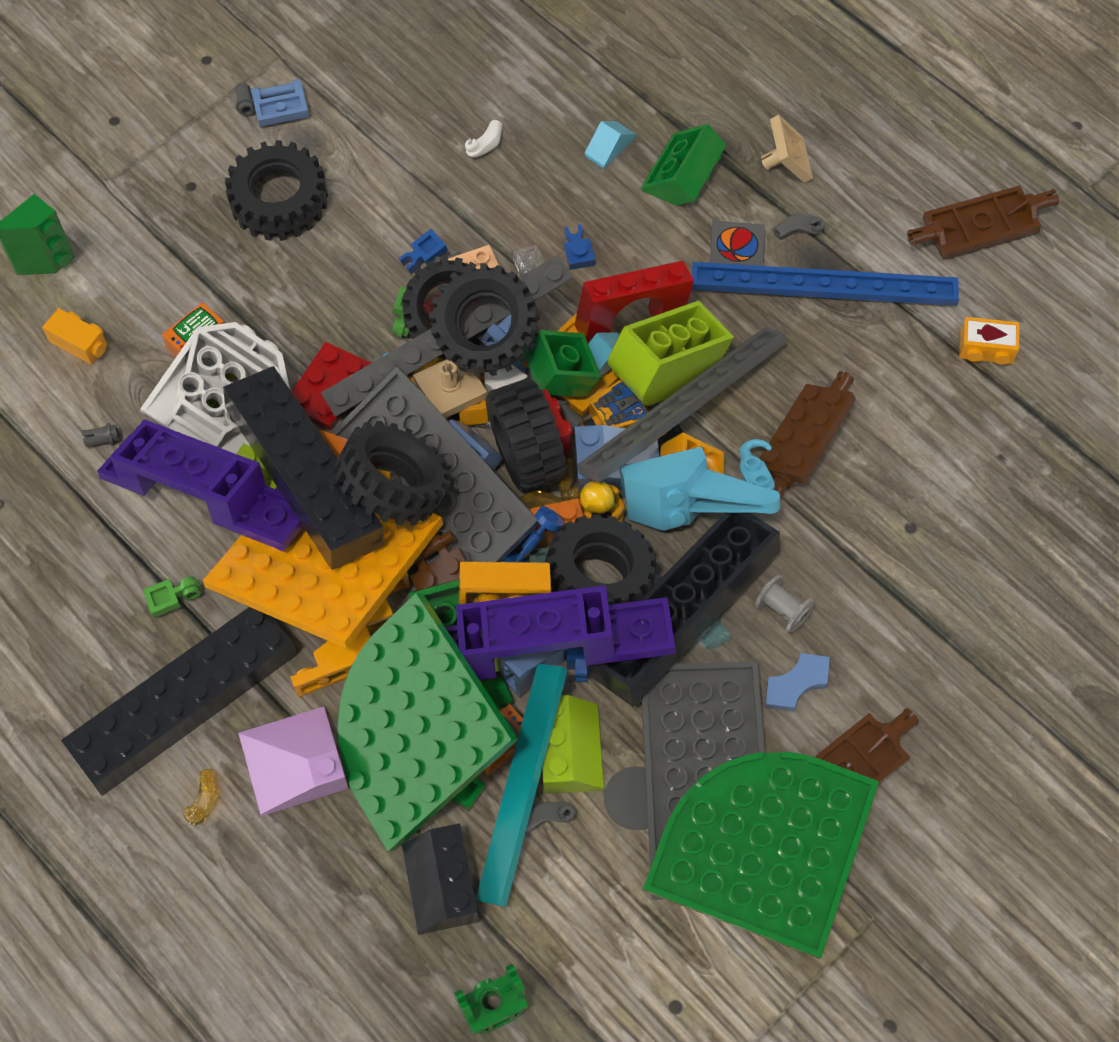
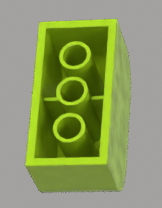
M696 301L625 326L608 357L607 364L644 405L649 406L666 400L722 359L734 336L700 301Z

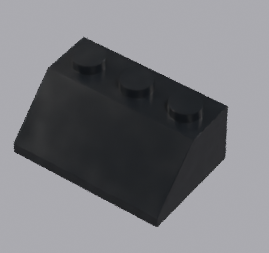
M460 823L430 829L402 844L418 935L478 923L479 917Z

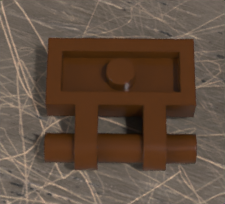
M450 530L443 535L437 534L411 565V567L417 565L419 571L410 576L417 590L459 579L460 562H468L461 548L457 547L450 551L448 544L456 540ZM438 551L441 557L429 564L426 558Z

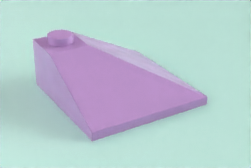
M324 706L238 733L261 816L349 789Z

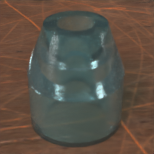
M719 619L712 623L699 637L707 650L720 647L732 639L728 630Z

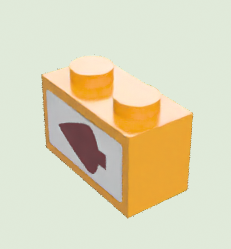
M965 317L960 330L959 359H968L972 362H995L1000 365L1013 364L1019 351L1020 322Z

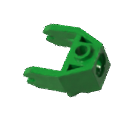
M513 964L505 967L506 975L494 981L491 978L485 979L474 986L475 990L464 995L461 989L454 992L455 1000L474 1035L478 1033L488 1034L516 1020L529 1007L525 1000V988ZM490 996H495L501 1001L499 1007L494 1010H488L483 1006L485 999Z

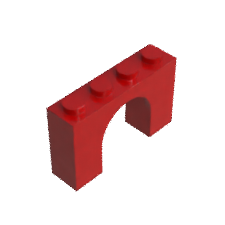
M682 260L583 282L574 325L578 333H584L589 344L596 333H611L616 315L625 306L636 300L650 298L648 310L652 317L687 305L694 279Z

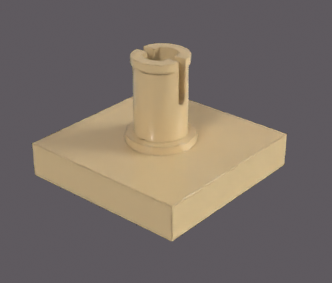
M780 115L771 118L770 122L776 149L761 155L764 167L770 170L782 163L803 183L812 180L813 176L804 138Z
M448 359L413 375L416 386L446 418L485 400L488 395L487 390L472 371L466 370V372H463Z

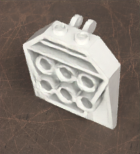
M236 322L197 327L145 401L140 412L148 415L166 428L236 454L243 443L248 446L250 445L238 426L231 421L230 414L225 408L223 387L233 383L225 378V374L232 373L240 380L274 366L290 389L283 355L278 351L279 349L274 343L268 340L263 341L246 325L241 326ZM210 358L214 361L215 365L207 367L201 360ZM187 383L192 384L196 387L197 391L193 393L186 392L183 389V385ZM209 399L217 400L220 407L211 408L207 405L206 401Z

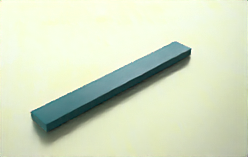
M537 664L475 899L479 902L506 908L567 674V669L563 667Z

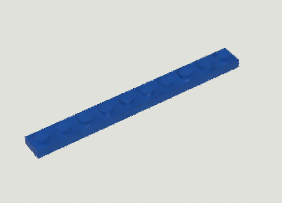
M693 262L692 277L694 279L692 290L957 306L959 301L958 277Z

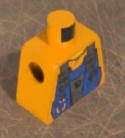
M620 379L589 402L590 418L582 421L580 425H606L628 428L648 412L635 394Z

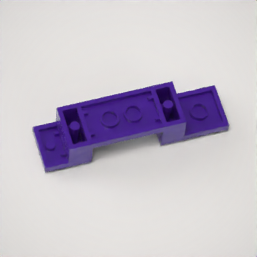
M145 419L97 470L100 479L143 496L158 482L206 501L213 524L281 551L286 550L303 528L281 492L266 486L259 462Z
M606 585L456 605L457 625L445 626L479 680L495 678L494 658L583 647L587 666L676 654L668 597L608 605Z

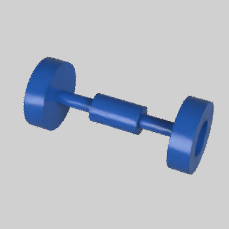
M541 506L535 514L537 521L541 524L539 529L534 530L522 545L523 550L520 554L512 551L502 562L528 563L524 557L528 552L531 553L543 538L542 533L544 530L559 531L564 525L563 519L554 510Z

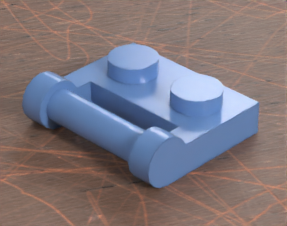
M300 78L292 80L293 83L259 90L258 87L251 88L259 127L309 117Z

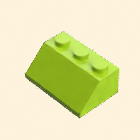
M561 695L542 767L544 794L604 791L597 703L570 695Z

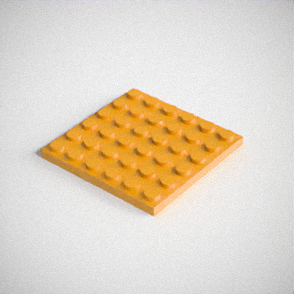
M433 513L424 523L419 520L417 525L411 526L405 520L401 526L396 525L394 519L389 518L387 522L381 521V515L377 514V518L383 525L384 546L334 570H331L304 527L285 551L241 535L203 579V583L207 589L347 649L441 528L443 520L441 516Z

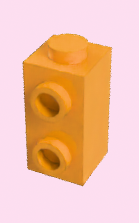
M58 308L42 327L50 343L90 365L97 358L101 357L106 350L107 343L103 330L94 323L89 325L82 321L74 312L69 311L67 313Z

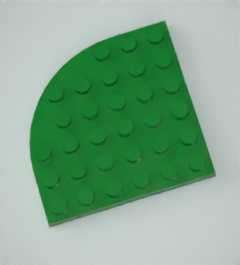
M415 593L370 637L358 653L346 678L338 714V743L341 761L349 786L387 851H395L518 740L423 593Z
M759 752L730 760L700 778L678 802L664 828L642 891L820 959L879 781L827 761L793 752Z

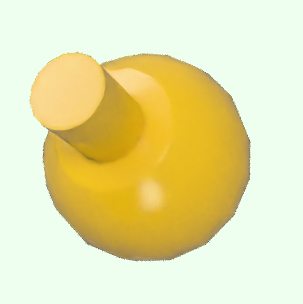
M591 481L581 490V505L589 513L603 514L607 511L613 513L618 507V504L614 502L612 488L604 481L600 483Z

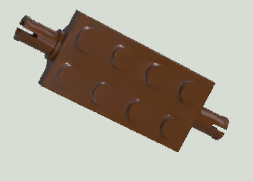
M1019 185L924 212L923 220L926 226L908 230L907 237L909 241H912L910 242L911 246L931 240L934 241L942 258L947 259L1040 232L1041 224L1037 218L1038 210L1057 206L1059 204V196L1055 194V189L1033 195V193L1026 194Z
M839 371L830 388L806 384L769 442L772 450L768 451L765 449L759 458L769 470L775 483L774 490L780 494V498L787 488L790 489L794 482L805 484L855 402L856 398L853 392L847 391L854 381L850 373L844 372L843 374V371Z
M909 708L904 709L890 723L885 722L884 724L878 722L868 713L817 754L815 758L879 781L878 785H880L909 761L910 756L901 747L900 737L914 725H917L919 720L915 714L911 717L909 716L912 713Z

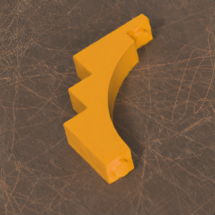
M407 572L390 594L410 587ZM387 598L347 649L327 641L313 652L317 667L303 668L296 675L290 677L298 698L346 680L358 653L370 639V634L376 632L393 615Z

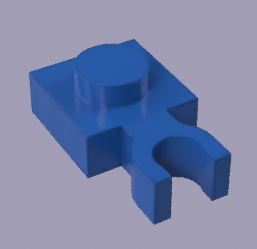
M578 225L577 234H571L569 228L564 227L565 237L568 241L564 243V251L569 270L595 266V257L590 238L582 239V225Z
M430 229L411 243L413 251L403 254L399 257V260L403 266L407 262L412 261L411 264L406 266L408 272L412 274L418 269L420 263L424 261L427 264L434 260V257H441L448 251V248L437 234Z

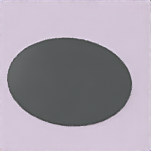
M644 767L622 769L609 780L605 788L604 804L609 816L618 825L626 829H648Z

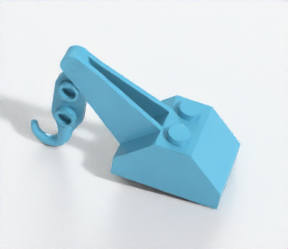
M752 439L742 444L739 450L741 457L740 473L744 481L707 469L706 456L702 447L621 466L619 469L622 496L628 520L664 531L691 524L699 512L767 514L778 512L780 510V494L774 490V480L765 463L750 452L754 447H763L771 451V445L760 439Z

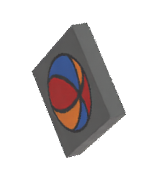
M712 221L709 263L762 266L765 224Z

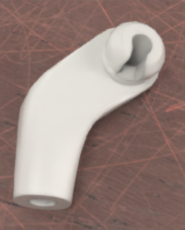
M492 120L485 133L479 139H468L465 143L467 155L477 158L496 148L501 138L502 123L498 120Z

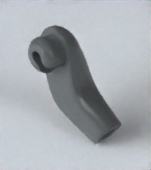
M792 214L774 227L773 232L778 239L795 231L818 235L824 230L825 223L820 217Z
M540 802L533 805L525 834L528 835L534 828L545 821L570 822L575 815L574 807L568 802Z

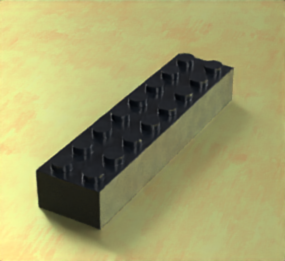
M274 366L223 387L226 410L331 570L384 546L383 525L374 512H372L371 516L365 513L366 507L362 504H353L351 502L353 496L350 493H343L341 488L344 483L337 482L335 477L338 473L337 470H334L337 462L336 456Z
M725 512L640 600L668 597L676 654L587 665V675L633 707L780 552V531L751 513Z
M248 607L67 735L61 742L100 795L103 796L297 656L294 644L272 616Z

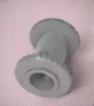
M777 575L762 588L755 601V607L759 610L764 608L765 605L769 606L789 621L786 631L789 633L794 632L808 618L814 606V600L809 598L802 603L781 587L783 577Z

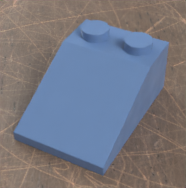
M606 425L575 427L574 446L578 491H581L587 483L594 480L579 474L577 464L626 428ZM658 439L624 465L659 457ZM618 468L602 481L622 489L620 469Z

